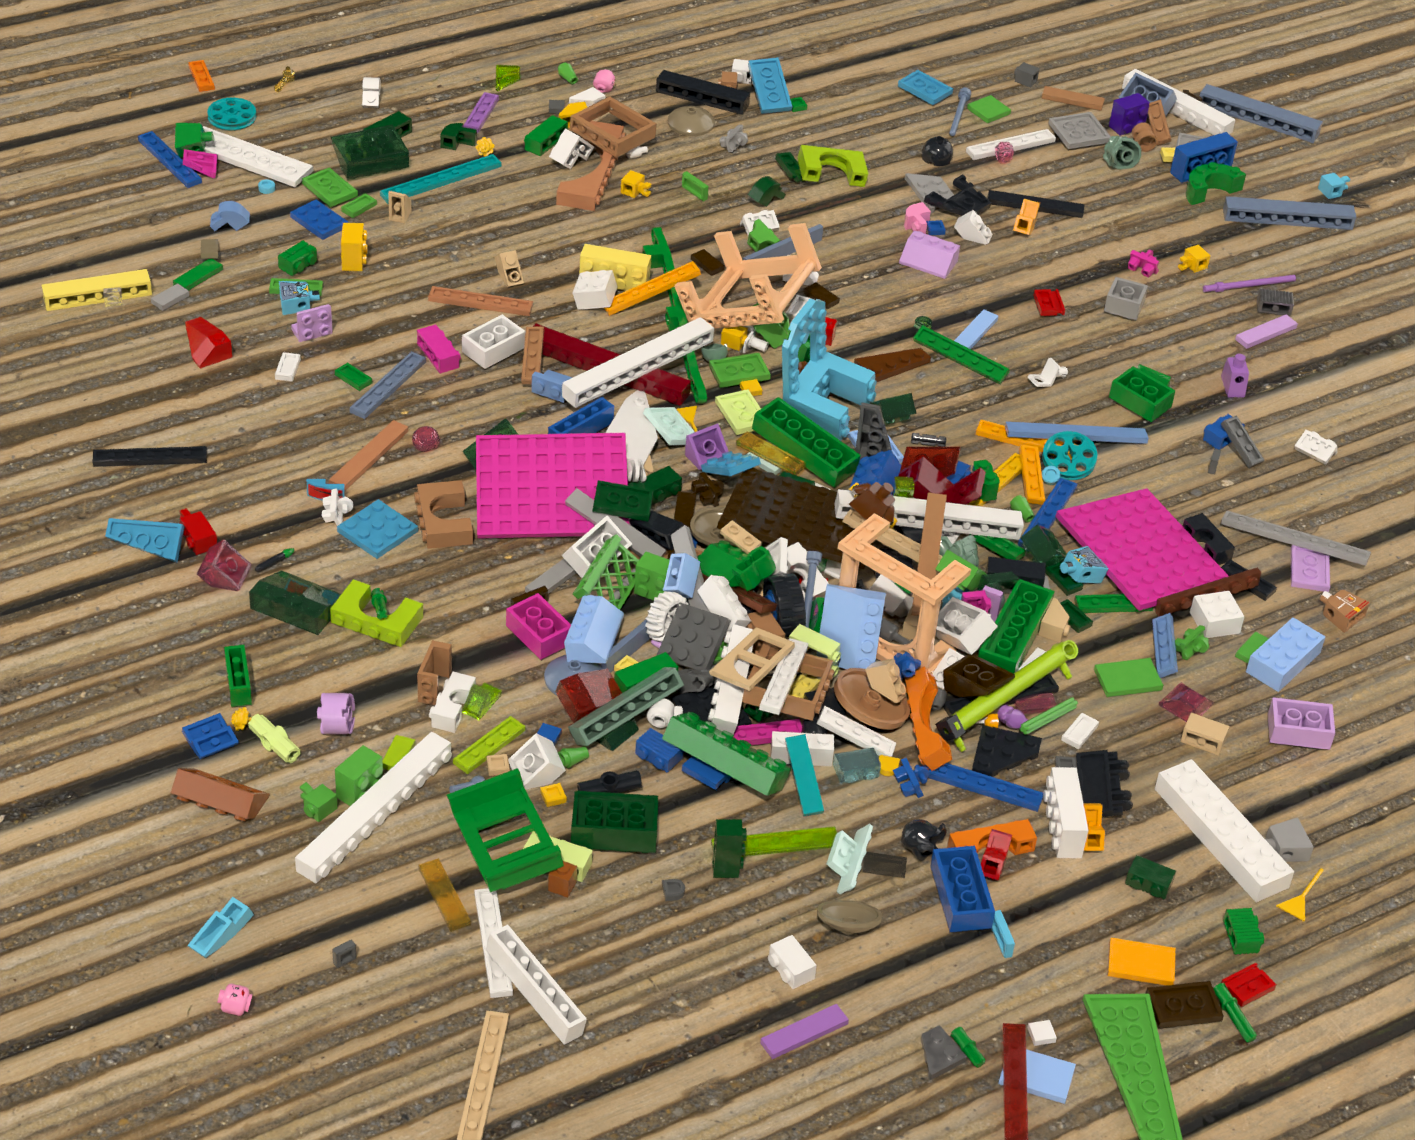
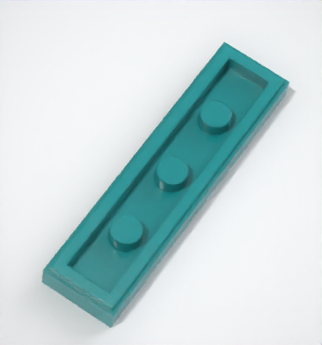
M806 734L786 737L785 744L803 817L824 813Z

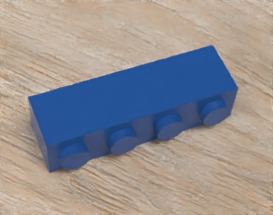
M601 397L549 426L548 434L596 433L610 425L613 421L614 405Z

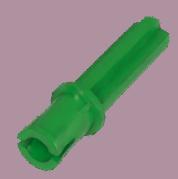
M375 588L371 592V603L376 609L377 618L380 620L382 618L386 619L388 617L386 609L387 598L382 589L380 591V588Z
M1225 983L1216 985L1213 989L1222 1004V1010H1226L1247 1043L1254 1041L1257 1034L1237 1005V999L1231 995Z

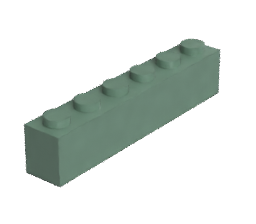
M664 667L568 728L577 745L588 746L681 688L684 684L676 668Z

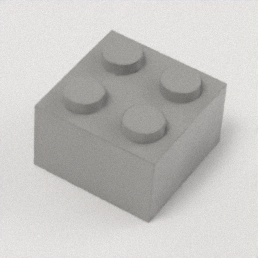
M1115 277L1107 295L1104 312L1137 320L1145 302L1148 285Z

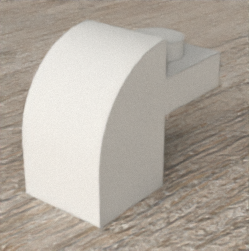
M363 78V107L379 108L380 78Z

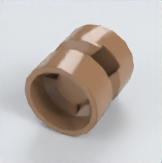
M1139 123L1134 126L1132 137L1140 145L1141 151L1148 152L1154 149L1157 145V138L1148 123Z

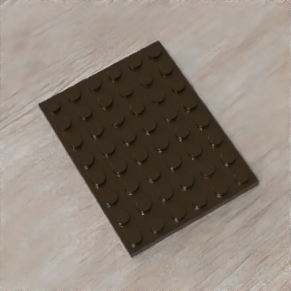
M754 467L742 472L717 525V529H722L733 520L760 541L773 543L783 537L788 539L787 547L799 542L806 551L822 553V558L842 563L843 552L838 549V543L855 530V528H851L848 524L844 523L843 519L836 518V491L829 490L826 487L814 486L808 482L796 481L790 477L778 476L772 472L760 471ZM859 562V568L865 569L866 565Z

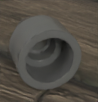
M938 688L931 707L933 710H940L943 707L947 697L946 691Z

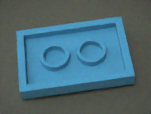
M919 70L898 81V87L932 105L953 94V88Z
M730 451L723 453L720 458L708 459L707 463L701 465L702 472L732 476L758 466L761 462L759 457L752 456L751 454H734Z

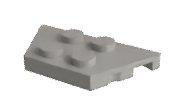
M905 174V180L920 201L931 211L930 214L934 213L937 207L924 202L926 195L933 191L946 199L954 195L941 177Z

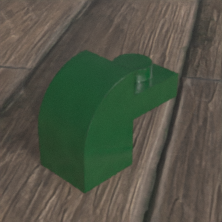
M463 123L449 124L444 127L440 134V148L456 151L459 144L476 146L477 130L465 128Z
M770 176L760 178L748 193L751 198L766 207L773 196L783 200L786 194L781 191V184Z

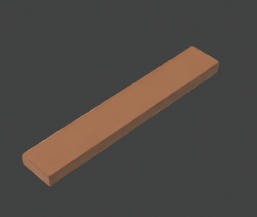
M432 286L428 296V301L523 316H530L533 308V301L436 286Z
M393 420L329 479V484H344L345 490L348 489L409 431L408 426Z

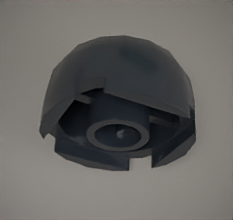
M941 136L928 139L922 149V160L927 164L929 162L934 163V166L950 164V161L953 159L952 144Z

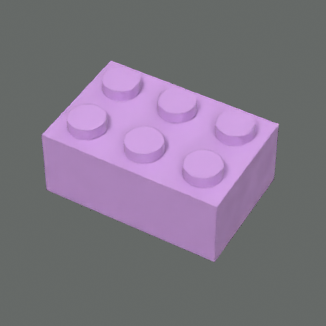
M1272 698L1268 711L1270 743L1330 750L1335 736L1333 704Z

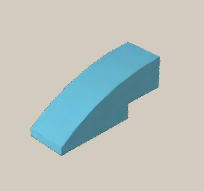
M232 897L220 913L218 911L213 913L188 944V947L206 958L233 938L254 914L248 906Z

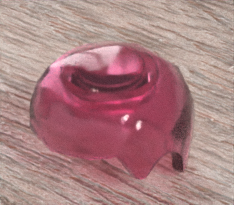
M422 426L414 431L412 444L417 450L425 452L438 448L440 437L436 429L430 426Z

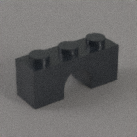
M1203 513L1184 519L1183 528L1197 542L1205 543L1204 550L1218 565L1224 564L1230 559L1232 560L1235 547Z

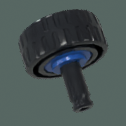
M793 573L768 576L764 580L763 597L777 604L776 611L771 613L784 631L785 639H789V635L799 624L806 626V610L802 588L798 578ZM742 604L747 610V614L756 612V610Z

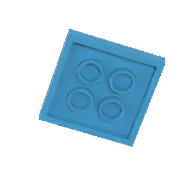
M378 499L339 524L337 532L378 559L416 534L418 526Z

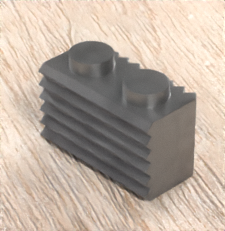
M1259 289L1256 301L1257 312L1291 316L1294 307L1292 292Z

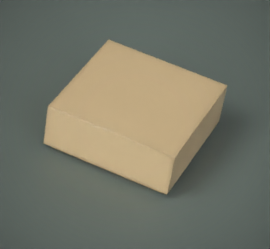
M507 754L486 756L489 776L500 775L510 771Z

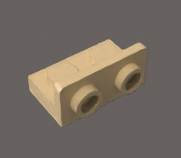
M733 520L720 531V534L724 536V540L730 542V545L742 549V552L746 554L761 546L762 543Z

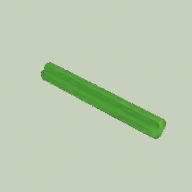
M1071 697L1021 724L1020 731L1027 735L1077 707V700Z

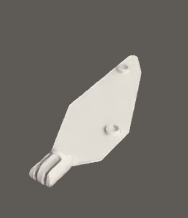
M639 390L625 399L606 433H626L627 478L629 482L631 478L633 482H638L639 477L641 482L646 480L643 465L658 439L655 427L643 414L644 409L649 408L646 393Z

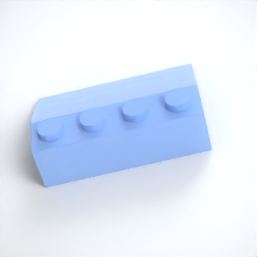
M827 584L820 634L841 644V657L838 661L839 667L844 669H866L876 661L886 593ZM817 651L816 656L828 658L827 655Z

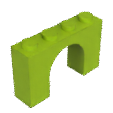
M801 145L797 159L803 180L818 182L822 171L821 165H832L846 173L849 185L865 187L869 173L862 151Z
M353 579L330 608L331 623L402 647L423 619V603L405 597L396 611L388 615L386 619L382 618L380 620L377 617L368 616L362 610L371 600V585Z

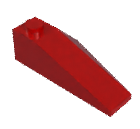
M202 317L185 322L191 356L200 369L232 358L231 340L222 330Z

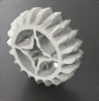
M670 591L659 593L658 597L654 598V603H650L651 608L648 610V616L645 618L647 619L645 624L647 627L646 633L649 634V638L655 641H663L679 603L688 605L686 598L679 595V593Z

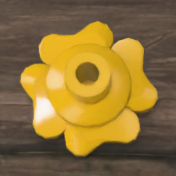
M483 137L477 141L478 145L475 148L478 150L479 155L486 157L494 152L493 148L495 145L490 138Z
M246 707L239 708L231 716V723L236 731L243 730L245 725H248L252 717H248L249 712Z

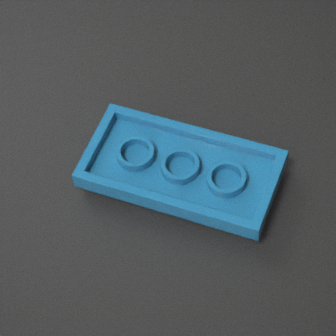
M779 58L749 60L748 67L761 114L792 111V104Z

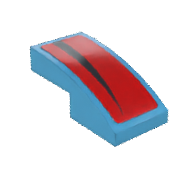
M326 479L306 480L307 496L323 501V498L331 496V490L337 489L339 498L345 497L344 484H326Z

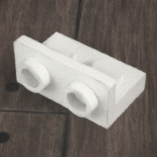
M763 210L756 214L747 213L740 222V225L745 227L747 235L752 231L754 221L760 219L772 231H778L780 228L774 210Z
M1305 430L1295 444V450L1326 465L1333 455L1336 456L1337 445L1330 439L1326 440L1320 437L1314 431Z

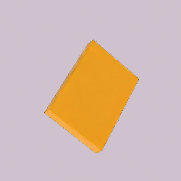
M1110 938L1107 976L1159 985H1174L1176 948Z

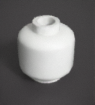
M663 698L650 706L647 712L649 723L657 728L667 727L671 717L674 716V704L670 700Z

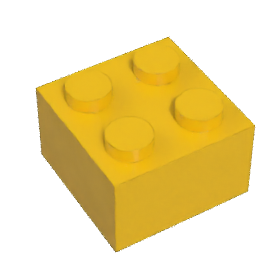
M343 223L341 237L342 271H363V264H366V254L368 251V245L366 244L367 230H364V223Z

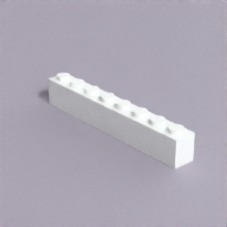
M1137 69L1124 76L1123 89L1136 72L1174 90L1177 100L1169 110V113L1212 135L1224 132L1231 134L1233 132L1234 118Z

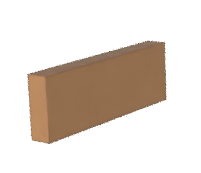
M1161 99L1151 102L1148 115L1153 133L1157 138V146L1171 142L1172 139Z

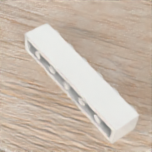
M733 624L731 631H726L724 642L727 643V646H723L721 658H724L753 629ZM753 645L747 650L748 652L752 653ZM738 658L734 667L741 676L747 679L750 663ZM717 678L714 689H717V693L714 692L711 701L714 709H710L708 720L714 723L717 729L734 734L738 724L744 689Z
M509 925L491 932L486 951L561 1042L565 1045L582 1036L587 1020L586 1017Z

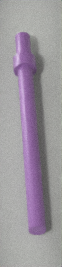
M1288 275L1229 283L1216 282L1212 285H1204L1203 291L1223 292L1227 289L1296 281V276Z

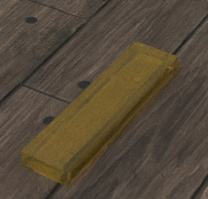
M748 431L736 440L737 446L788 473L798 475L806 468V462Z
M439 858L419 864V871L450 932L470 926L471 920Z

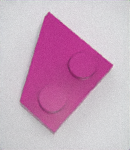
M184 149L183 165L211 178H215L217 154Z

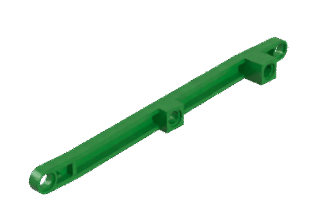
M654 227L651 229L653 245H643L642 254L651 255V269L662 268L663 274L675 269L662 228ZM675 287L667 290L671 306L666 307L665 322L669 331L687 324L686 314ZM692 351L683 356L687 378L691 380V391L696 404H703L707 402L706 388L698 369L695 352Z

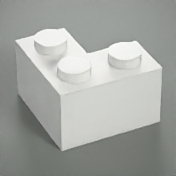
M565 129L549 157L571 170L578 156L584 160L588 159L594 146Z

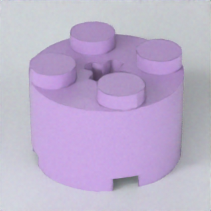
M322 693V707L317 709V718L321 719V734H351L355 723V718L352 717V711H355L353 695L348 693Z

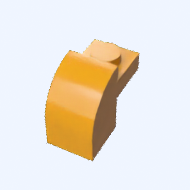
M1027 199L1023 200L1013 231L1031 235L1036 224L1040 203Z
M1083 803L1088 826L1084 851H1104L1105 830L1101 826L1102 805L1099 803Z

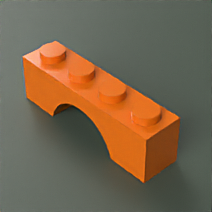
M1028 819L1016 820L1004 824L950 833L947 848L975 846L978 854L980 850L987 847L991 830L994 829L1012 835L1009 851L1014 855L1034 852L1037 836Z

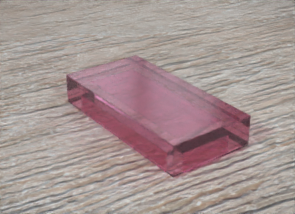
M1045 693L1015 700L1014 705L1023 714L1042 713L1056 706V702L1052 693Z

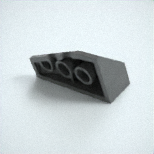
M863 402L860 408L855 450L861 455L860 459L876 455L881 451L892 450L880 406Z

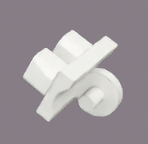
M337 489L331 490V496L323 498V506L326 510L322 511V517L325 523L335 521L338 526L343 523V513L345 514L353 509V501L347 497L339 498Z

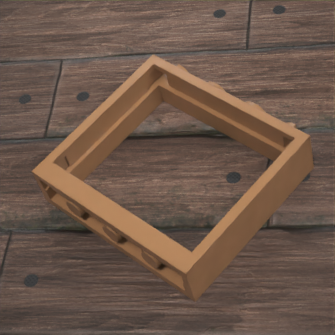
M610 96L571 115L570 119L571 131L615 157L655 138L657 124ZM609 112L638 130L617 139L590 123V121Z
M763 643L758 656L770 660L782 648ZM805 654L798 672L821 678L813 701L787 695L781 713L813 721L815 714L820 713L826 691L828 692L830 682L833 680V660ZM754 665L748 677V680L751 677H753L761 669V667ZM758 684L750 691L744 689L742 702L760 707L767 689L757 687Z

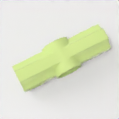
M254 715L248 726L260 738L264 748L267 751L273 750L285 762L293 763L300 755V749L288 739L286 731L279 725L275 727L263 715Z

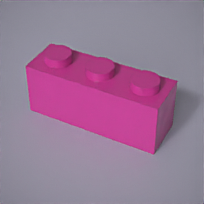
M436 324L417 330L418 346L440 374L459 368L460 353L458 350H455L452 342L445 337L443 330H440Z

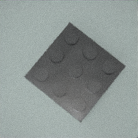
M680 602L657 655L667 652L677 665L692 670H710L731 620Z

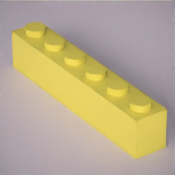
M147 269L42 285L46 311L152 295L151 281Z

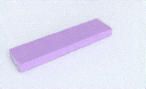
M1283 315L1237 334L1235 340L1247 349L1296 329L1298 323L1288 315Z

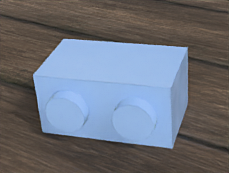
M687 553L671 554L663 591L676 592L684 598H692L700 561Z

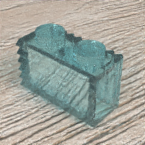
M867 748L834 754L833 766L842 784L844 782L853 783L863 779L872 780L878 778L881 762L875 749Z

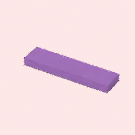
M484 92L463 127L476 129L477 133H479L497 104L499 95Z
M834 1004L761 1038L760 1043L769 1056L774 1059L848 1025L849 1019L840 1007Z

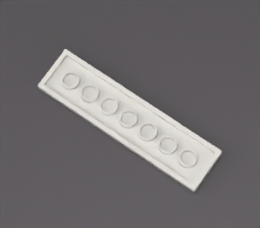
M203 126L205 132L212 131L214 135V141L205 142L204 152L217 154V159L293 187H296L302 182V178L313 172V166Z

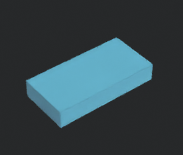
M1001 910L995 911L991 929L1003 957L1010 958L1013 955L1015 942Z

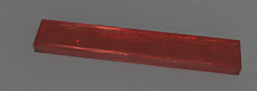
M1003 1023L1004 1140H1028L1026 1024Z

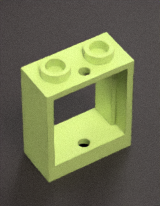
M799 624L789 635V638L809 643L808 647L827 655V659L833 660L832 669L834 670L833 677H835L839 671L838 661L841 657V644Z

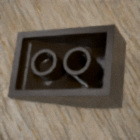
M974 654L966 655L943 670L944 690L958 697L989 695L1015 678V674Z

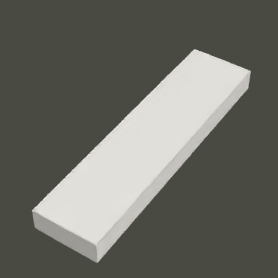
M826 706L823 707L817 721L818 725L878 756L892 757L896 742Z

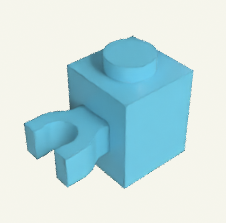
M1335 173L1322 175L1318 189L1328 199L1340 197L1343 190L1348 189L1345 183L1350 182V178L1348 176L1340 178Z

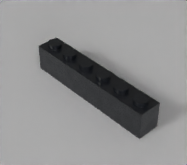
M663 70L656 79V92L741 115L749 107L750 92L667 70Z

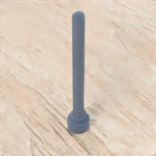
M964 87L959 91L958 97L960 101L949 132L950 136L956 134L965 102L971 97V90Z
M807 551L806 555L807 564L809 565L804 601L806 610L805 627L809 628L816 569L822 560V553L817 551Z

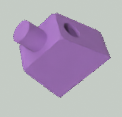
M1236 354L1235 357L1227 358L1221 378L1227 397H1245L1249 371L1245 361L1246 357L1243 354Z

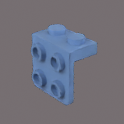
M547 370L544 374L534 372L532 375V392L564 403L562 383L572 377L551 370Z

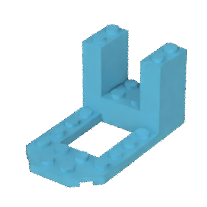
M809 299L791 321L789 339H784L782 345L783 400L841 441L848 436L850 428H848L850 416H848L849 408L829 400L827 397L831 392L859 405L862 402L868 404L873 402L876 397L875 386L877 383L875 372L826 352L825 341L827 336L825 335L827 323H825V316L827 311L825 310V302L819 299ZM810 335V361L799 374L798 350L802 344L806 343Z

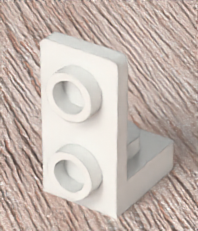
M951 648L948 649L932 674L936 679L937 687L944 690L943 670L965 656Z

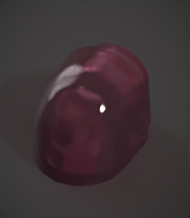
M1000 142L995 147V154L999 163L1009 162L1013 158L1014 149L1010 142Z

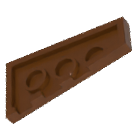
M922 348L854 359L855 364L875 372V380L877 382L928 364L931 361V357Z

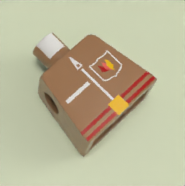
M1340 590L1334 596L1325 591L1320 597V601L1326 604L1323 615L1344 633L1366 616L1370 602L1346 590Z

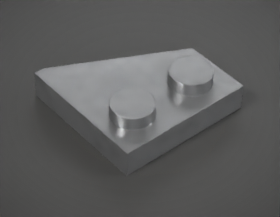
M940 1025L921 1035V1044L925 1052L924 1058L928 1066V1078L930 1080L966 1062L967 1056Z

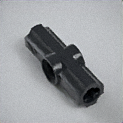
M638 770L622 774L608 771L603 773L600 778L577 783L578 791L620 793L642 788L641 775Z

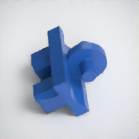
M908 652L894 655L895 663L900 670L901 680L905 677H912L916 674L915 669L921 666V661L914 659Z
M907 758L901 759L902 766L894 769L893 772L898 783L909 779V781L900 784L904 796L907 797L915 793L918 798L924 796L919 782L923 784L927 782V778L930 775L929 769L925 766L920 767V765H916L913 771Z

